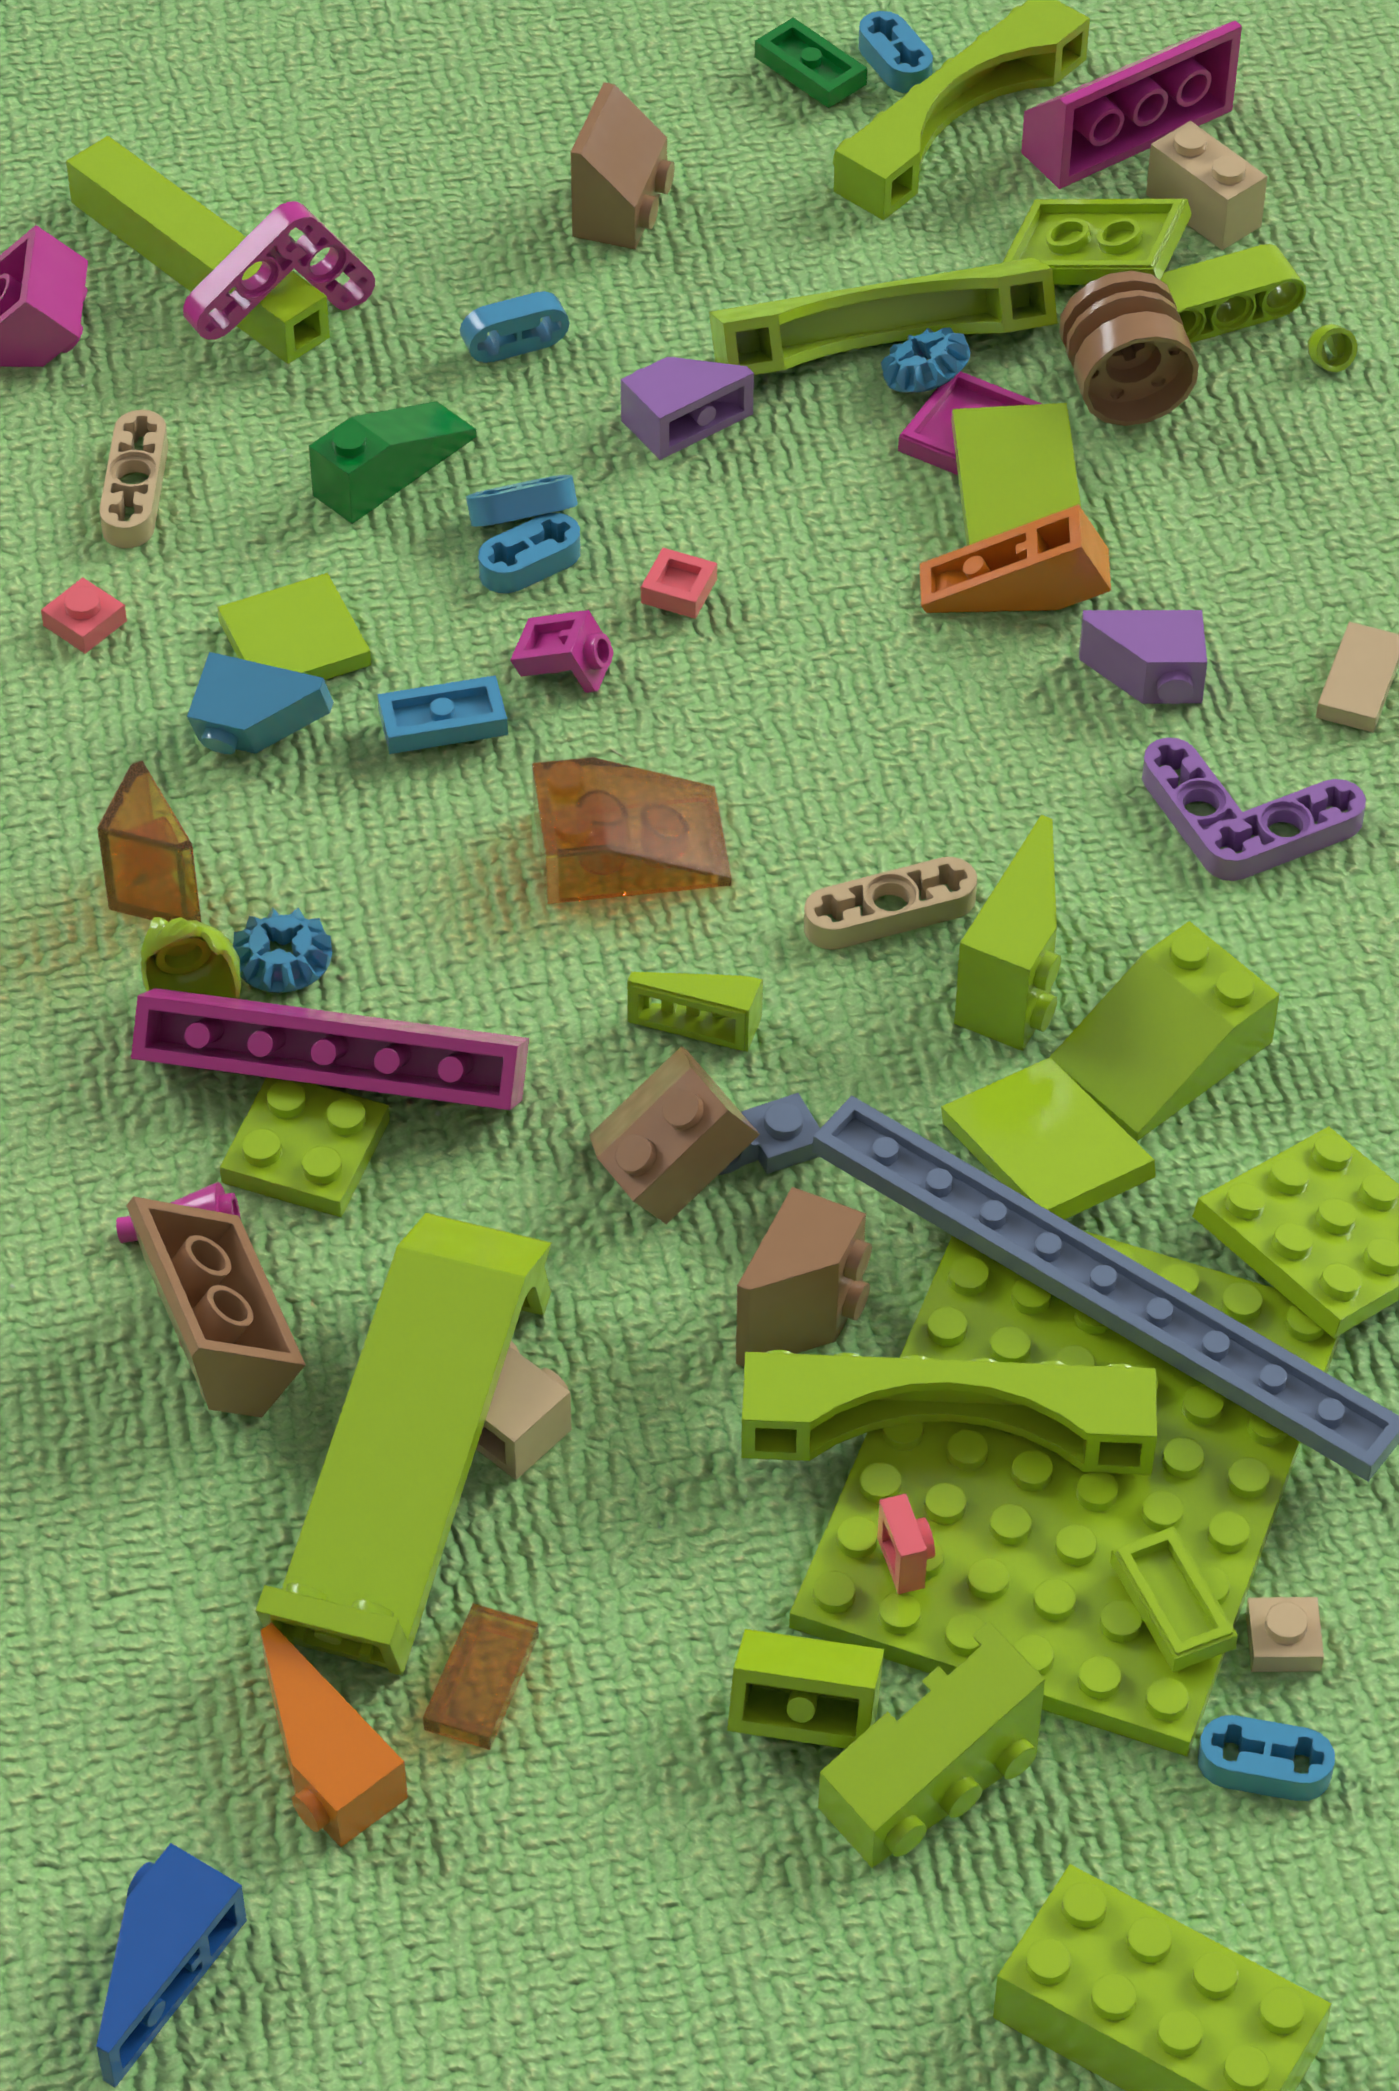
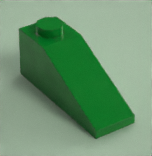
M437 401L351 416L309 445L312 494L319 501L353 524L477 437L476 428Z

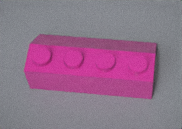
M1235 20L1198 33L1024 111L1021 153L1056 187L1061 189L1151 148L1153 142L1189 121L1200 126L1233 110L1242 26Z

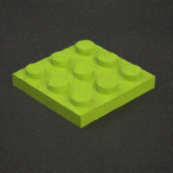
M1330 1126L1198 1198L1192 1217L1332 1338L1338 1337L1399 1300V1184Z

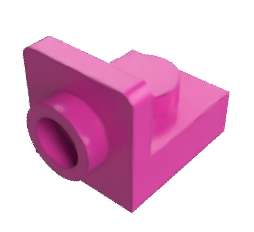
M584 610L528 618L510 661L521 677L546 673L554 674L571 670L586 693L599 690L607 669L612 662L614 652L609 638L602 632L590 611Z

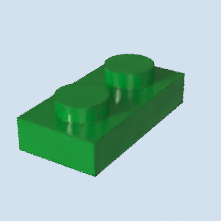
M794 17L755 40L754 57L828 109L867 85L866 66Z

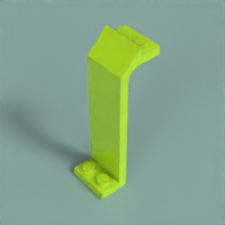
M425 1213L397 1245L282 1589L264 1585L255 1611L263 1627L272 1622L292 1644L388 1668L389 1673L403 1676L520 1311L543 1316L545 1314L551 1289L544 1266L552 1242Z

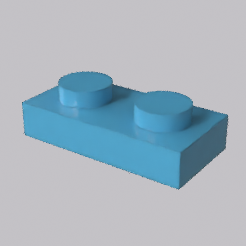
M496 675L377 694L378 710L389 754L508 735L507 715Z

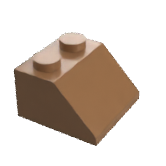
M603 83L571 150L572 237L636 249L645 228L651 230L655 224L659 206L658 199L661 193H669L674 178L675 166L673 161L667 160V137L615 84Z
M681 1046L589 1136L597 1159L632 1201L667 1225L760 1134L694 1057Z
M794 1187L790 1189L737 1285L736 1364L744 1367L745 1352L785 1350L797 1354L836 1342L848 1318L855 1321L858 1320L864 1310L870 1291V1284L863 1281V1274L868 1266L872 1252V1244L865 1242L866 1213Z

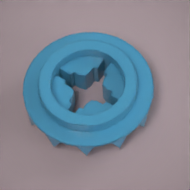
M950 327L942 328L937 332L927 328L920 335H908L906 342L893 345L890 348V355L881 361L885 383L889 388L899 392H925L938 388L952 380L966 366L970 358V348L964 334L954 333Z
M272 907L266 918L259 919L249 916L246 928L242 931L234 932L233 947L239 956L240 977L249 985L263 991L280 993L296 991L307 987L325 973L331 961V937L325 933L320 918L308 920L303 916L299 908L290 915H280ZM270 941H276L281 945H286L292 941L293 954L291 952L286 953L280 948L271 952Z

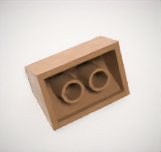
M133 1196L126 1206L143 1257L208 1409L262 1418L306 1364L238 1215Z

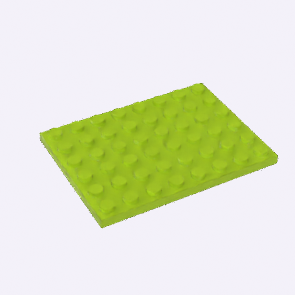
M1084 1231L1327 1373L1340 1335L1332 1338L1277 1289ZM952 1235L899 1358L919 1355L929 1359L970 1361L976 1358H989L997 1362L1040 1363L1043 1361H1059L1066 1365L1107 1366L1122 1363L1133 1367L1156 1368L1157 1440L1152 1475L1082 1472L1057 1453L1022 1436L982 1425L949 1421L917 1422L869 1431L865 1436L791 1608L789 1628L832 1642L884 1649V1659L927 1673H931L939 1666L949 1675L979 1648V1643L974 1639L973 1635L990 1621L1045 1678L1042 1710L1188 1757L1225 1653L1172 1672L1110 1563L1111 1551L1116 1547L1174 1526L1231 1625L1235 1628L1302 1442ZM907 1494L915 1518L925 1517L929 1523L935 1545V1557L927 1560L925 1588L898 1595L877 1539L879 1500Z

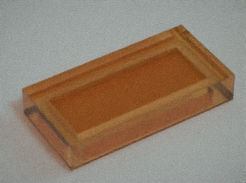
M473 1603L423 1716L424 1730L490 1750L539 1637L538 1622Z

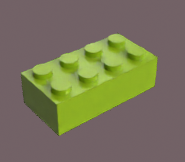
M1069 1864L997 1975L993 2018L1125 2091H1296L1323 2045L1332 2003Z

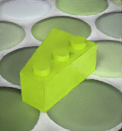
M990 1621L973 1635L974 1639L979 1643V1648L956 1669L947 1675L938 1666L922 1680L930 1692L900 1719L896 1721L887 1711L820 1771L818 1809L871 1868L892 1854L900 1857L910 1852L924 1838L927 1829L948 1815L951 1818H956L966 1813L978 1801L983 1790L1002 1777L1007 1780L1017 1777L1032 1764L1037 1755L1045 1678Z

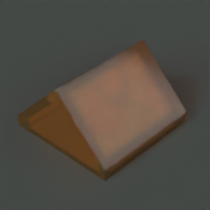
M144 762L133 763L130 765L97 827L109 910L148 920L160 917L169 922L172 919L182 917L187 921L196 920L201 922L192 843Z

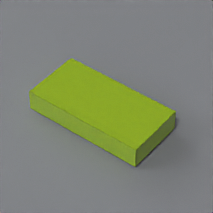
M1174 1526L1112 1549L1110 1563L1172 1672L1236 1649L1238 1638L1236 1631Z

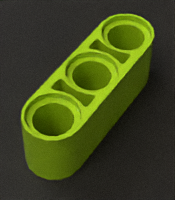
M1272 244L1255 246L1164 272L1161 281L1167 284L1190 343L1284 317L1300 306L1307 292L1306 285L1281 250Z

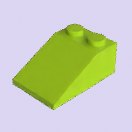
M1040 815L962 938L959 946L954 1024L1021 1051L1024 1050L1036 1029L1042 1032L1047 1029L1057 1006V996L1051 994V987L1061 965V956L1055 954L1057 916L1052 818Z
M1188 921L1144 952L1050 1057L1133 1139L1138 1141L1273 1042L1280 994L1193 923Z

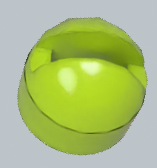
M1336 324L1319 327L1312 332L1308 340V354L1317 366L1330 372L1345 370L1352 364L1357 355L1358 345L1353 333ZM1325 341L1329 347V350L1334 356L1330 359H1328L1325 351Z

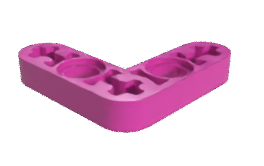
M289 201L275 208L189 294L183 306V315L202 338L216 340L233 330L293 269L300 273L311 285L327 296V300L342 311L367 301L375 287V277L368 267L303 204L297 201ZM295 227L303 233L297 242L289 235ZM330 247L328 254L316 265L310 266L311 260L318 252ZM262 261L261 267L253 276L242 280L243 274L250 266ZM342 272L350 278L344 285L336 280ZM234 288L235 290L230 294L229 291Z

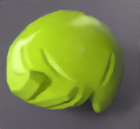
M160 917L153 918L140 952L142 958V980L146 991L160 988L227 998H240L239 956L230 940L221 931L196 920L187 921L182 917L172 919L169 922Z

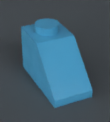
M209 652L187 718L198 740L206 748L222 754H233L236 749L256 754L329 714L334 702L322 677Z

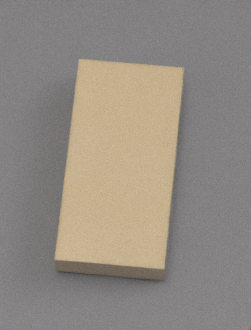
M1353 622L1348 623L1320 696L1316 718L1374 733L1399 666V634Z

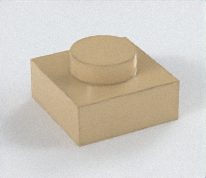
M1318 1597L1248 1598L1245 1613L1251 1672L1321 1671L1324 1652Z

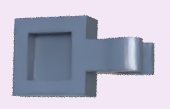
M799 1093L741 1111L760 1135L719 1175L731 1173L755 1161H759L765 1173L769 1174L819 1157L813 1153V1136L820 1130V1127Z

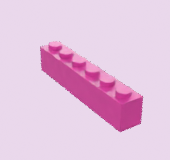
M154 988L137 996L131 1059L511 1110L522 1102L529 1038Z

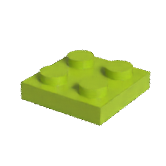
M266 1077L220 1165L221 1183L342 1218L390 1121L389 1105L312 1083Z

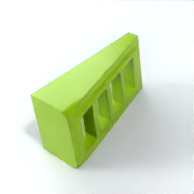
M631 971L627 980L628 1022L748 1052L762 1017L763 979L741 975ZM651 998L659 999L661 1003H651Z

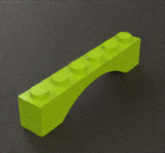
M1027 0L1021 6L1014 7L1007 17L989 31L982 32L971 45L954 58L947 59L935 73L922 83L911 87L904 97L886 111L879 112L868 125L851 138H846L839 144L833 156V192L884 221L918 194L919 172L924 156L935 138L953 120L973 107L996 97L1026 89L1054 86L1086 61L1090 18L1058 0Z
M1036 258L709 312L715 362L747 366L754 372V375L786 370L811 360L853 349L908 340V335H920L927 328L937 332L942 328L950 327L954 333L981 334L1007 333L1058 324L1053 271L1051 267Z
M785 1350L745 1352L741 1458L810 1461L836 1444L872 1430L905 1423L949 1421L987 1426L1022 1436L1057 1453L1082 1472L1152 1475L1157 1440L1156 1368L1133 1367L1122 1363L1107 1366L1066 1365L1059 1361H1043L1040 1363L997 1362L989 1358H976L970 1361L929 1359L919 1355H910L902 1358L865 1357L847 1352L835 1355L793 1354Z

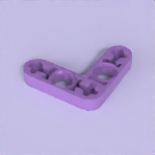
M1167 737L1154 741L1145 750L1142 781L1146 789L1205 869L1219 879L1229 881L1245 879L1349 839L1356 835L1362 827L1366 797L1356 784L1347 780H1326L1242 812L1196 749L1188 742L1179 738ZM1181 768L1179 779V776L1176 774L1174 770H1178ZM1202 801L1211 804L1216 809V812L1207 816H1196L1187 811L1185 805L1190 802ZM1286 822L1295 825L1300 830V833L1292 837H1280L1272 833L1268 827L1274 823Z

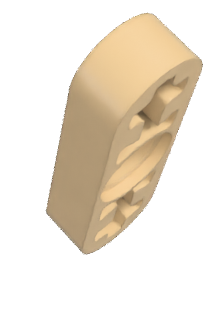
M150 410L130 411L122 415L114 426L99 511L104 539L109 544L119 548H134L143 545L152 537L155 529L168 453V440L164 419L156 412ZM144 436L143 451L135 450L134 443H137L139 437ZM138 472L149 476L147 480L139 484H126L120 481L124 475ZM125 506L134 507V514L131 515L130 521H124Z
M941 857L818 889L805 902L804 933L814 945L823 949L835 950L960 918L968 914L975 905L977 890L976 871L968 862L960 858ZM943 884H948L949 888H950L953 892H950L949 889H948L945 885H943ZM919 891H920V898H921V900H923V899H926V900H924V901H920V900H919ZM895 895L904 899L907 905L897 911H886L877 907L874 901L881 896ZM858 905L862 906V916L860 915L861 909ZM832 914L833 918L839 922H832L829 916L824 915Z

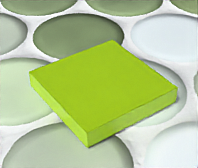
M328 573L217 607L219 623L239 659L322 677L324 680L372 665L371 651Z

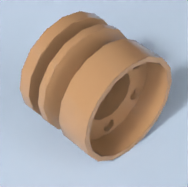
M1136 271L1105 275L1087 283L1074 294L1061 313L1059 333L1066 348L1067 356L1074 368V375L1082 398L1089 412L1105 423L1128 426L1151 422L1172 412L1188 398L1196 385L1199 364L1190 340L1183 328V322L1167 284L1154 275Z

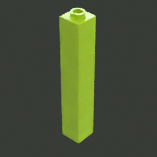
M110 136L104 137L66 160L71 203L190 292L246 238L245 235ZM262 261L250 266L243 274L242 280L253 276L261 267ZM291 271L237 327L285 363L290 364L330 338L327 296L294 271ZM232 288L229 293L231 294L235 289Z

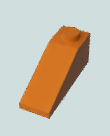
M1078 504L920 563L921 606L926 613L1060 610L1111 591L1109 548Z
M271 1622L260 1631L265 1668L295 1795L292 1797V1803L300 1818L311 1830L318 1832L323 1828L342 1847L408 1798L405 1762Z

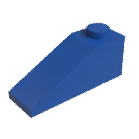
M172 1843L169 1844L155 1863L147 1862L137 1871L127 1892L96 2045L103 2081L115 2088L247 1921L242 1885Z

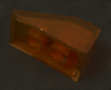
M595 757L532 763L534 817L548 904L731 886L732 877L715 786Z

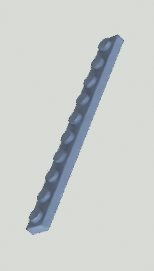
M851 1095L813 1136L814 1154L1369 1482L1399 1444V1415Z

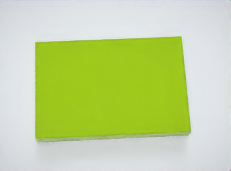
M1035 199L1002 263L1036 258L1052 268L1054 285H1086L1105 275L1126 271L1152 274L1161 280L1191 218L1192 213L1188 199Z
M1067 403L952 410L951 423L967 546L1078 504L1081 507Z
M1051 1057L941 1106L942 1123L1000 1183L1064 1220L1156 1177L1155 1160Z

